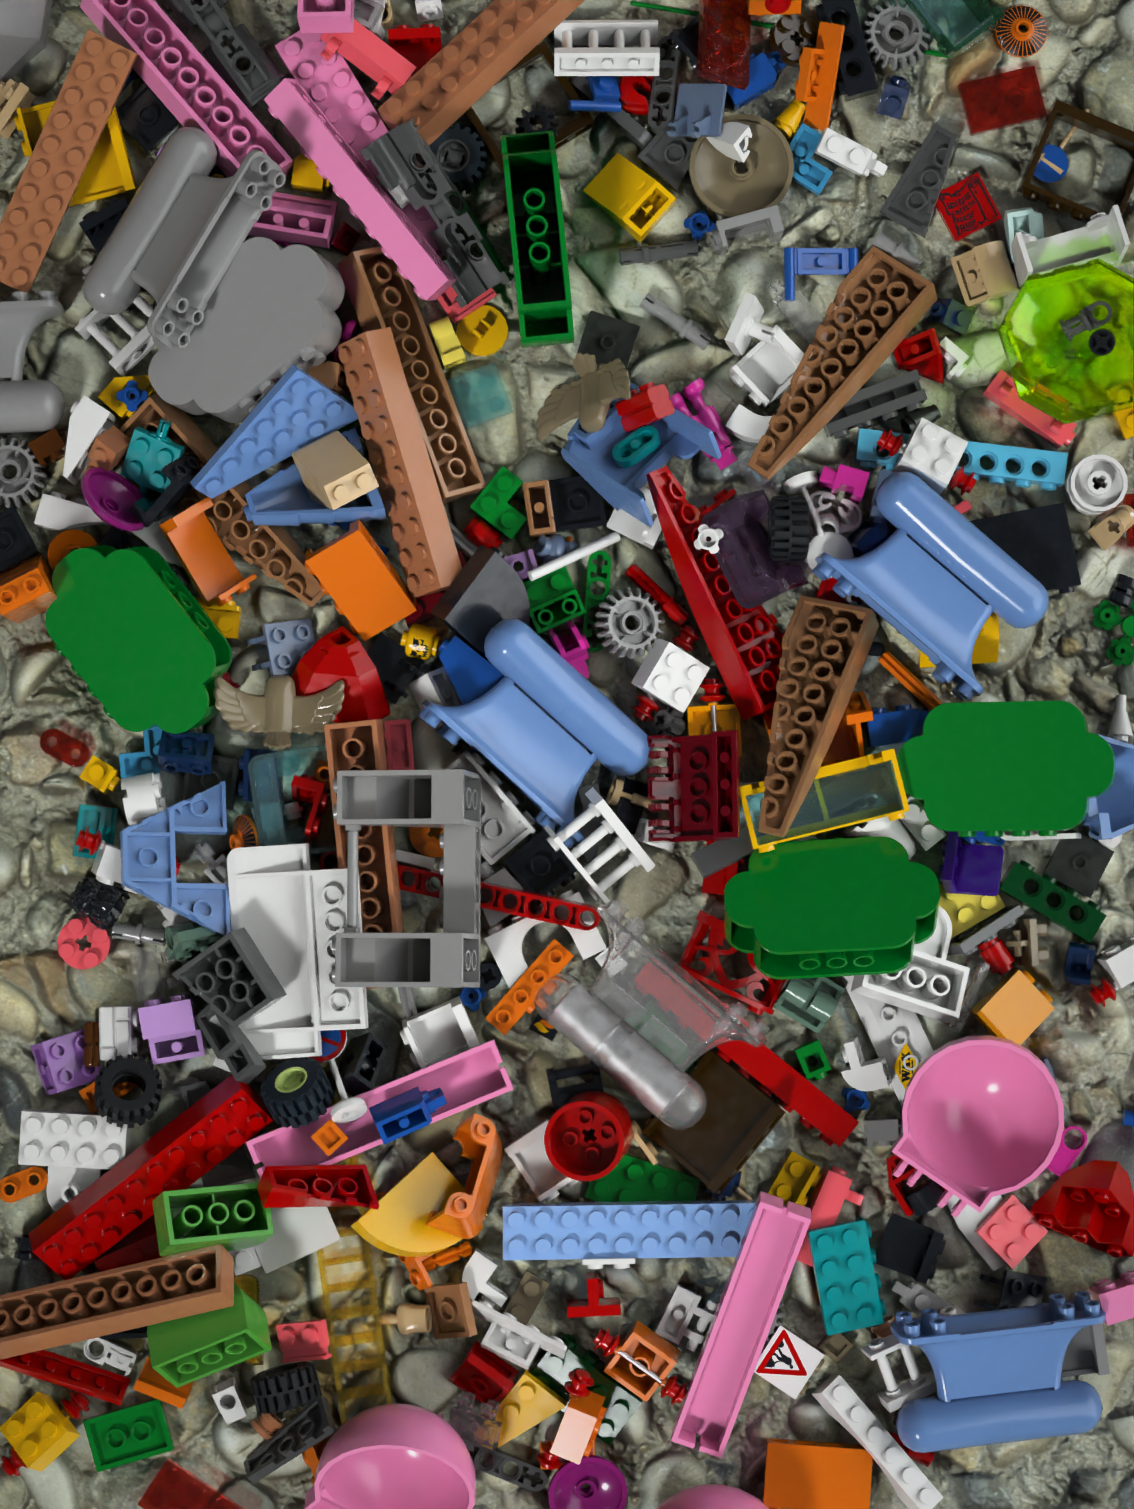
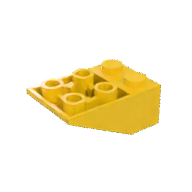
M619 153L606 164L583 190L590 199L639 243L646 238L676 203V198L658 181Z

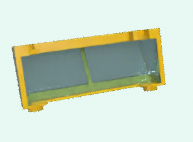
M894 748L873 755L870 754L820 767L784 838L761 833L758 830L761 803L765 791L764 781L739 787V802L752 850L758 848L759 853L775 850L774 844L882 817L888 816L889 821L905 818L904 812L910 811Z

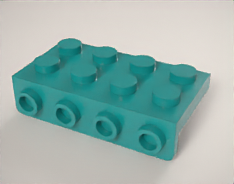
M855 1217V1220L807 1230L826 1335L829 1336L884 1324L883 1315H886V1308L883 1299H879L878 1290L881 1289V1281L878 1273L875 1274L873 1264L876 1263V1254L869 1245L868 1238L872 1237L869 1222H865L862 1217Z

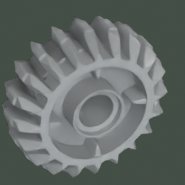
M895 0L894 7H892L889 1H885L884 9L879 5L875 6V13L869 12L867 15L868 20L863 21L862 27L866 30L862 32L864 39H866V46L869 48V57L875 56L872 61L874 65L879 60L882 61V70L887 67V64H891L892 71H896L897 64L900 65L903 71L907 68V62L911 66H915L917 63L916 58L921 60L924 57L923 51H927L929 48L926 41L930 40L931 34L926 33V31L929 30L930 25L927 23L921 24L926 18L925 14L917 16L919 8L915 7L912 11L909 10V2H906L904 7H900V1ZM897 31L901 34L902 39L893 40L889 33Z
M12 437L8 445L6 439L1 438L0 506L5 500V507L11 508L14 500L15 505L20 508L22 507L21 499L30 504V494L35 497L39 496V493L34 490L36 486L44 488L45 485L39 481V478H47V474L39 472V470L46 468V466H40L31 448L27 447V441L22 439L17 446V439ZM9 467H16L17 474L13 479H6L5 472Z
M625 588L623 592L619 589L614 591V596L611 594L606 596L607 603L602 602L599 604L603 612H596L595 616L600 618L601 622L595 623L594 626L596 628L601 627L602 632H598L596 636L598 638H605L601 643L603 647L611 645L609 653L613 654L618 651L619 658H624L626 654L629 659L635 658L636 654L638 657H642L645 655V650L649 652L653 648L652 644L658 640L655 635L663 634L664 631L658 628V625L664 624L665 621L657 617V615L662 613V610L654 609L658 601L652 600L648 602L650 598L649 593H644L641 596L640 589H635L633 593L631 588ZM627 617H630L634 622L632 630H629L625 625Z

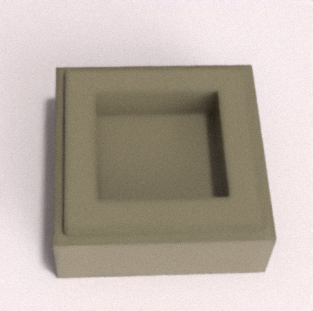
M843 1333L829 1336L825 1335L817 1344V1347L838 1364L855 1344Z

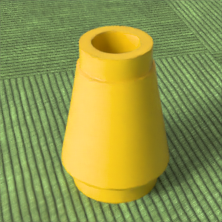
M793 100L773 120V125L782 132L786 140L795 135L806 109L805 105L797 100Z

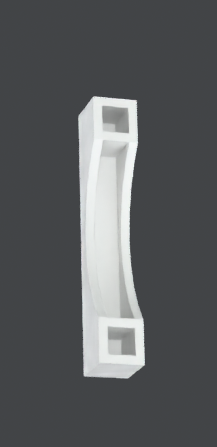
M51 491L50 495L42 494L34 524L39 527L59 533L85 526L105 525L111 527V525L102 521L92 511L85 500L76 498L75 502L65 500L66 495ZM156 522L148 528L144 527L139 531H128L159 552L168 564H175L178 567L184 568L158 526L162 524L161 522Z
M840 1375L829 1376L812 1393L826 1412L838 1421L872 1456L889 1479L897 1496L908 1509H933L944 1498Z

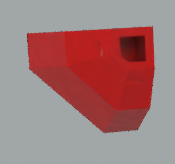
M344 626L321 637L300 659L292 675L296 696L313 695L324 691L340 679L344 681L343 692L345 697L341 703L342 709L335 715L333 723L383 719L390 715L391 711L375 665L360 641Z
M1093 1160L1066 1171L1030 1209L1038 1223L1044 1227H1048L1112 1257H1133L1134 1195L1129 1175L1118 1161Z

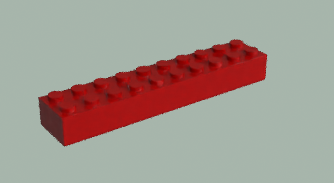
M230 1075L29 1232L32 1252L64 1280L71 1279L154 1214L152 1201L163 1191L187 1189L274 1121L264 1100L247 1083L238 1082L233 1075Z

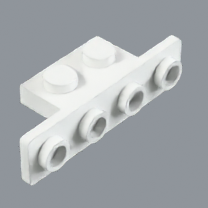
M471 1301L473 1314L491 1323L481 1342L482 1348L526 1370L532 1364L539 1348L564 1359L567 1346L564 1345L560 1338L555 1336L548 1337L540 1333L541 1331L534 1325H524L507 1312H497L485 1301Z

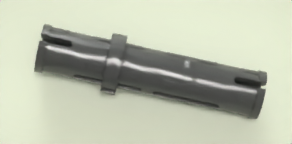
M696 239L649 246L646 243L642 244L641 247L619 249L621 266L635 263L648 265L653 261L698 256Z

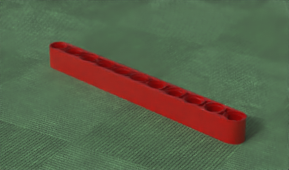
M337 849L326 851L321 855L319 859L321 869H334L329 865L328 859L331 854L337 856ZM397 862L400 890L440 898V889L434 891L429 886L431 877L438 878L441 886H443V875L440 874V871ZM407 871L412 872L415 876L413 885H408L404 881V874ZM481 881V889L487 888L492 894L489 902L481 900V908L587 931L597 927L602 920L600 910L593 905ZM508 894L516 896L517 905L515 908H511L506 904L505 898ZM534 899L542 902L543 910L541 913L532 911L531 902ZM559 905H564L568 908L569 916L567 919H561L557 916L556 909ZM584 911H590L594 914L595 921L592 925L583 922L582 914Z

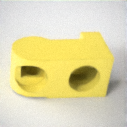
M446 316L428 323L444 369L447 370L467 362L449 317Z

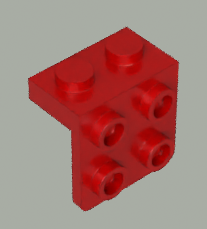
M422 24L420 28L396 25L394 29H388L390 47L417 67L411 76H414L442 50L440 27H435L434 24Z
M302 774L301 777L294 775L291 784L292 799L313 805L305 829V843L311 845L313 839H318L321 829L320 814L325 815L329 793L325 792V783L316 781V778L306 774Z

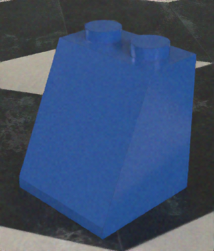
M456 635L452 640L448 637L438 649L441 652L439 658L463 704L479 698L498 684L504 677L499 670Z

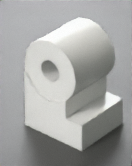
M640 818L634 839L638 842L673 852L675 843L648 842V830H666V827H648L649 820Z
M234 1377L212 1387V1397L228 1425L248 1416L245 1402L238 1390Z

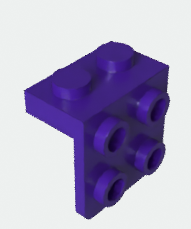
M948 832L947 841L942 843V857H945L944 865H940L938 870V879L942 881L945 892L996 896L999 893L1004 857L1003 848L1000 846L962 844L961 838L958 837V832Z

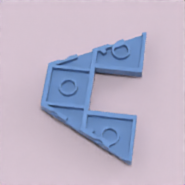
M225 781L203 792H199L187 800L168 807L166 810L150 816L135 825H131L120 832L121 885L223 937L231 932L228 884L176 883L175 834L225 835L227 833Z

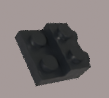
M544 829L506 858L504 862L526 891L553 896L555 895L553 889L561 883L565 887L576 878L573 873L577 869L561 849L558 851L553 849L546 840L550 835Z

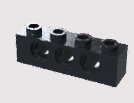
M819 0V5L815 6L818 20L833 23L832 17L836 15L842 16L845 19L843 40L849 41L852 44L850 51H843L841 49L838 66L840 80L836 81L840 96L844 95L846 102L876 94L878 85L854 0ZM850 65L856 66L859 69V74L857 76H850L846 72V67Z

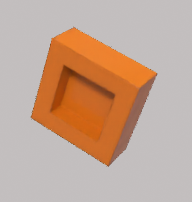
M331 1119L310 1136L328 1157L348 1139Z

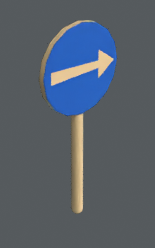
M1073 126L1059 146L1045 145L1033 174L1037 180L1044 183H1054L1065 176L1068 170V158L1063 148L1075 133L1077 127Z

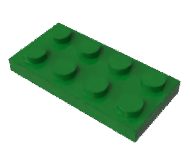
M625 1154L610 1173L597 1180L589 1181L585 1197L599 1202L695 1201L701 1180L698 1177L658 1164L653 1165L652 1162Z

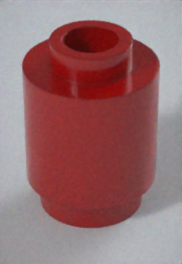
M477 516L471 520L463 531L467 535V539L477 548L480 545L489 549L492 546L499 548L503 542L500 539L502 533L483 518L480 520Z
M996 937L989 942L984 943L983 941L978 945L981 950L979 954L992 974L998 972L999 975H1003L1013 968L1011 963L1015 959L1002 939Z

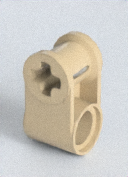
M1120 505L1109 515L1099 520L1087 532L1105 551L1122 537L1125 531L1134 525V509L1128 505Z

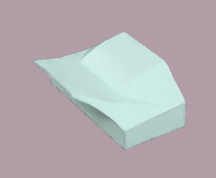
M1032 207L1005 210L1006 248L1012 264L1014 260L1011 244L1017 232L1022 234L1029 233L1030 236H1036L1037 240L1044 238L1043 215L1033 211Z

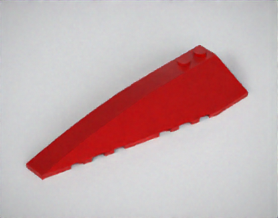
M664 466L646 474L658 519L682 588L698 627L742 720H747L773 708L777 698L776 686L777 681H779L780 658H782V639L785 632L781 633L775 625L778 621L772 613L768 614L761 605L763 600L759 594L750 590L747 585L748 579L724 546H719V551L715 554H711L709 550L703 548L700 550L695 548L694 541L699 535L698 527L703 524L698 517L701 513L695 505L688 503L685 498L686 492L669 468ZM706 537V540L708 542L711 541V537Z

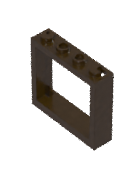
M545 42L533 48L496 84L541 56L554 75V56ZM555 76L569 100H581L566 76ZM470 107L464 113V116L474 132L479 135L480 140L483 141L486 151L504 178L502 154L473 108ZM577 111L580 117L558 130V137H554L556 150L594 127V120L588 111Z
M1056 100L1050 106L1017 192L1022 193V197L1029 201L1036 202L1039 200L1046 203V207L1053 211L1060 212L1063 210L1068 212L1070 217L1077 221H1091L1090 217L1099 212L1030 184L1055 119L1134 151V132ZM1134 155L1114 205L1118 204L1121 216L1134 187Z

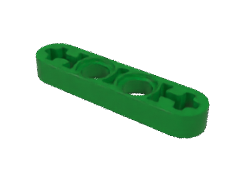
M601 550L592 553L588 559L585 595L586 613L584 614L583 634L586 639L592 636V629L587 630V625L594 626L597 623L590 620L588 613L594 607L600 608V603H607L606 596L609 595L611 558L609 554ZM598 556H603V561H607V565L602 566L601 575L607 574V579L599 576L590 577L591 573L596 574L597 566L592 564V560H597ZM602 582L605 586L604 594L601 596L593 595L590 591L592 583ZM599 637V638H598V639H601L602 642L605 640L604 637ZM589 643L590 648L587 651L596 653L604 647L601 643H598L596 648H592L591 643Z

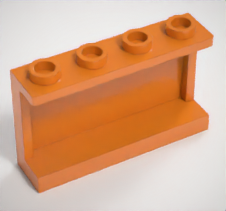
M359 519L350 524L348 532L314 552L311 548L306 551L304 565L311 575H316L324 594H330L335 601L334 606L338 613L347 617L352 632L355 635L359 634L364 641L417 611V598L412 599L406 583Z
M766 1438L764 1487L761 1502L769 1509L870 1508L873 1458L862 1445Z

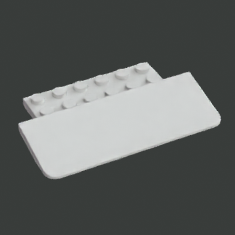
M309 843L239 847L231 850L227 856L231 931L240 928L246 929L287 994L266 1010L238 1026L254 1046L262 1060L321 1056V1031L369 1028L366 987H335V982L332 981L331 976L332 967L335 965V955L332 953V940L336 938V933H344V927H348L347 868L310 870ZM358 869V926H357V927L360 928V933H363V931H362V915H361V900H360L359 869Z

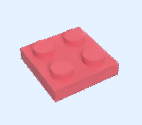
M1009 1193L974 1232L1010 1269H1014L1048 1231L1038 1223V1220L1013 1194Z

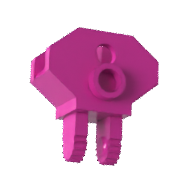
M571 620L566 622L569 634L558 638L552 628L547 630L553 649L587 679L590 673L585 660L589 658L587 649L590 646L585 635L579 633L576 625Z

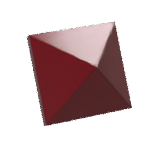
M343 221L330 244L342 254L348 256L361 234Z

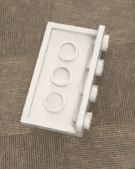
M466 749L442 770L464 769L481 775V855L492 866L528 834H533L536 831L533 826L536 821L527 810L523 813L516 806L519 801L510 790L507 793L502 790L499 785L503 782L493 771L488 773L482 765L485 764V761L476 751L471 753Z

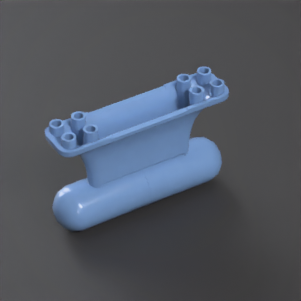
M909 471L895 472L882 481L877 490L876 503L881 514L898 529L874 550L857 558L838 559L827 553L819 554L815 558L818 564L812 572L823 581L831 576L836 579L837 583L832 589L842 598L849 597L852 593L855 597H859L929 658L928 660L937 667L932 673L935 679L942 684L945 682L950 683L953 680L957 685L951 692L960 700L964 701L966 699L969 701L972 696H980L984 691L974 675L972 655L977 637L987 619L995 612L1014 628L1025 629L1034 626L1043 618L1048 609V592L1036 578L917 475Z
M506 619L498 622L490 629L485 638V656L504 675L498 684L479 698L458 706H441L425 699L421 704L424 709L418 715L434 729L441 722L444 726L439 730L438 734L453 746L459 740L465 741L540 810L534 819L542 827H545L547 824L552 830L556 826L559 827L555 834L559 833L575 819L574 805L577 792L585 775L596 760L618 776H630L646 767L650 759L648 757L649 751L652 750L648 746L647 734L535 631L519 619ZM578 830L564 841L563 844L571 849L576 842L580 843L585 838L580 830Z
M1087 1291L1075 1292L1074 1300L1065 1301L1064 1295L1051 1294L1049 1295V1303L949 1316L937 1315V1310L933 1308L921 1310V1317L912 1318L910 1312L900 1311L895 1314L896 1320L890 1324L891 1332L900 1343L917 1345L923 1350L932 1366L936 1380L937 1396L916 1398L906 1402L898 1412L896 1427L899 1438L904 1446L912 1451L928 1453L1083 1434L1093 1430L1101 1420L1103 1406L1100 1395L1094 1386L1080 1380L1061 1381L1064 1356L1073 1337L1083 1328L1101 1324L1106 1319V1313L1100 1308V1302L1090 1300V1293Z

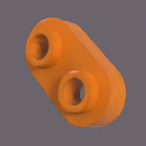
M36 1165L4 1177L0 1180V1199L12 1203L41 1192L47 1187L48 1171L44 1167ZM32 1175L38 1176V1184L31 1182L30 1178ZM7 1185L14 1187L13 1194L6 1192Z

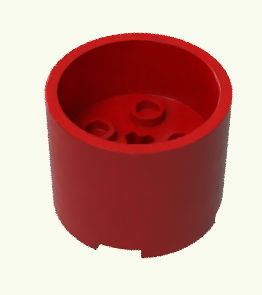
M602 1091L583 1092L571 1097L553 1114L545 1130L544 1145L552 1165L566 1177L578 1181H593L610 1173L628 1152L633 1140L632 1122L627 1108L616 1097ZM591 1128L595 1130L592 1138L588 1136Z

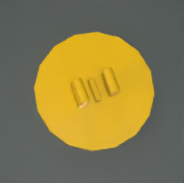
M483 305L457 323L456 333L460 344L467 352L475 356L485 357L495 354L503 347L507 340L508 326L505 317L499 310L489 305Z

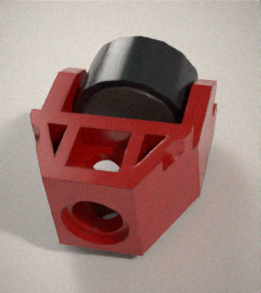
M891 1152L886 1159L888 1186L905 1214L910 1216L914 1212L916 1217L938 1207L936 1204L946 1189L931 1179L905 1195L902 1190V1181L908 1178L915 1168L908 1164L902 1175L899 1177L894 1176L893 1171L901 1161V1158Z

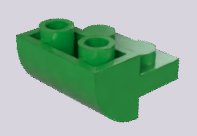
M565 566L534 581L528 580L523 582L529 599L530 618L538 634L586 613Z

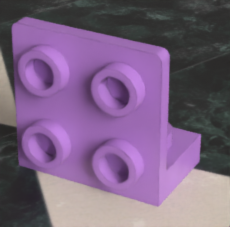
M84 1029L31 1046L46 1096L95 1081L96 1076H99L101 1064L98 1067H86L84 1065V1047L87 1046V1043H84Z

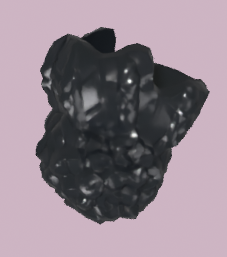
M87 877L82 882H78L75 891L70 896L69 904L81 918L89 917L90 922L99 927V929L108 930L117 922L125 905L122 897L130 900V896L122 888L103 884L95 879V877Z

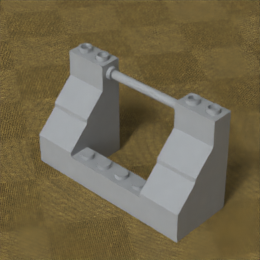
M464 769L337 771V777H334L333 789L337 793V804L333 806L334 820H337V825L345 826V831H348V927H344V933H336V938L332 940V953L335 955V965L332 967L331 976L332 981L335 982V987H480L481 775ZM361 826L444 828V833L440 834V847L444 849V859L440 860V874L443 875V886L440 887L439 891L440 901L443 902V913H440L439 925L443 929V933H360V928L357 926L358 831H361Z

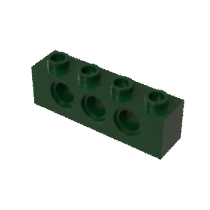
M1020 860L1019 863L1012 861L1000 881L999 891L1083 941L1091 943L1107 916L1101 912L1102 907L1093 901L1088 900L1085 903L1078 899L1080 894L1069 887H1066L1064 890L1055 885L1057 880L1043 873L1041 877L1033 872L1035 867L1023 860ZM1027 879H1032L1036 883V889L1031 894L1024 890V883ZM1051 892L1056 893L1059 898L1058 904L1054 907H1050L1046 901L1047 895ZM1076 905L1081 910V916L1078 920L1074 921L1069 916V910Z

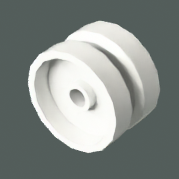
M1091 455L1082 459L1069 471L1065 480V495L1069 504L1076 511L1090 516L1101 515L1116 507L1123 500L1128 489V477L1123 466L1116 459L1107 455ZM1094 482L1099 485V489L1093 487Z

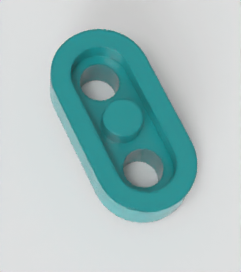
M642 426L616 444L612 450V456L616 465L621 468L632 467L656 450L661 442L657 429L653 426Z

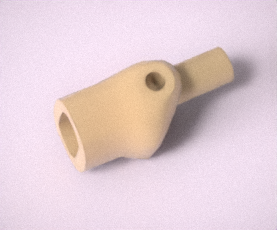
M400 1304L397 1307V1314H382L381 1322L382 1324H397L399 1332L403 1335L429 1333L432 1328L430 1305Z

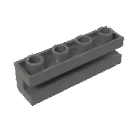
M917 369L858 390L823 427L827 438L834 436L835 439H839L849 435L850 429L856 427L867 429L874 425L873 421L883 418L885 422L898 417L897 412L906 409L908 412L923 408L922 403H925L928 398L925 390L920 386V376Z

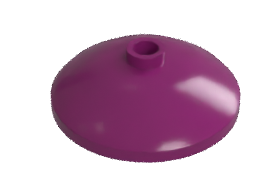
M92 468L83 475L81 488L84 499L102 521L125 531H139L145 527L128 510L135 501L144 497L129 480L110 470L107 472L104 468Z
M595 1455L583 1456L580 1465L567 1461L555 1472L548 1488V1501L551 1509H624L628 1494L627 1484L620 1469L610 1460ZM584 1483L590 1484L588 1488H581Z

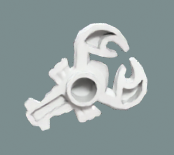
M825 491L814 492L810 495L824 533L833 532L841 535L851 533L860 527L863 519L862 511L856 503L848 499L840 500V503L844 504L848 511L845 512L842 507L838 506V513L843 524H839L838 519L833 514H825L821 517L818 514L833 505L830 502L823 504L822 501L824 499L835 500V495ZM809 524V540H812L818 533L815 525L813 528Z

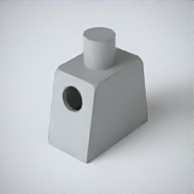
M487 860L481 864V881L525 890L506 868L495 873ZM482 888L481 900L489 902L492 898L491 891L487 888ZM508 894L505 902L509 907L515 908L517 898L513 894ZM482 908L490 926L510 915Z

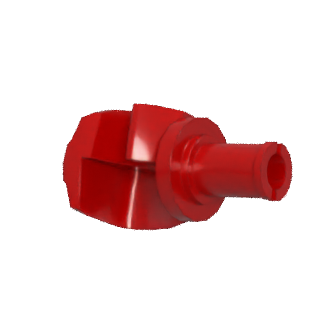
M621 76L619 82L621 109L629 114L648 115L649 102L646 97L639 94L635 89L640 87L647 92H651L650 84H652L653 76Z

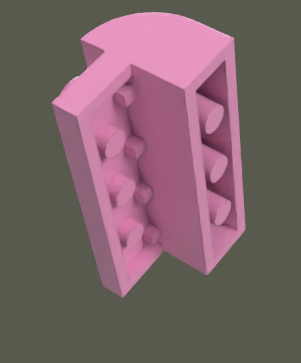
M274 192L271 197V207L262 212L260 218L255 222L248 236L265 237L272 240L329 249L333 238V227L338 204L334 201Z

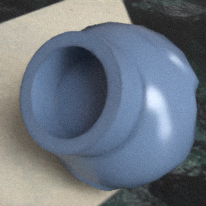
M552 534L548 537L542 535L538 538L534 551L545 564L578 549V546L571 536L566 537L564 540L560 534Z

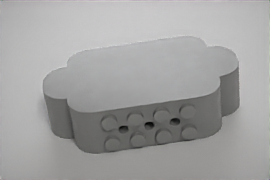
M254 237L242 243L207 302V306L203 311V321L199 325H195L191 331L189 344L185 348L173 350L152 336L158 351L149 364L148 375L151 385L161 399L189 414L202 415L210 413L226 422H243L293 364L307 372L310 368L323 363L326 359L325 356L335 349L342 332L340 320L334 312L344 297L345 287L341 275L328 260L305 245L295 244L282 248L274 241L265 237Z

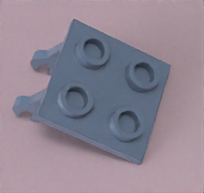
M679 84L674 121L668 123V126L672 128V131H667L668 137H720L727 85Z
M311 618L263 624L264 635L247 640L248 646L266 642L270 661L252 665L251 667L252 671L270 668L271 676L293 674L300 659L315 645Z

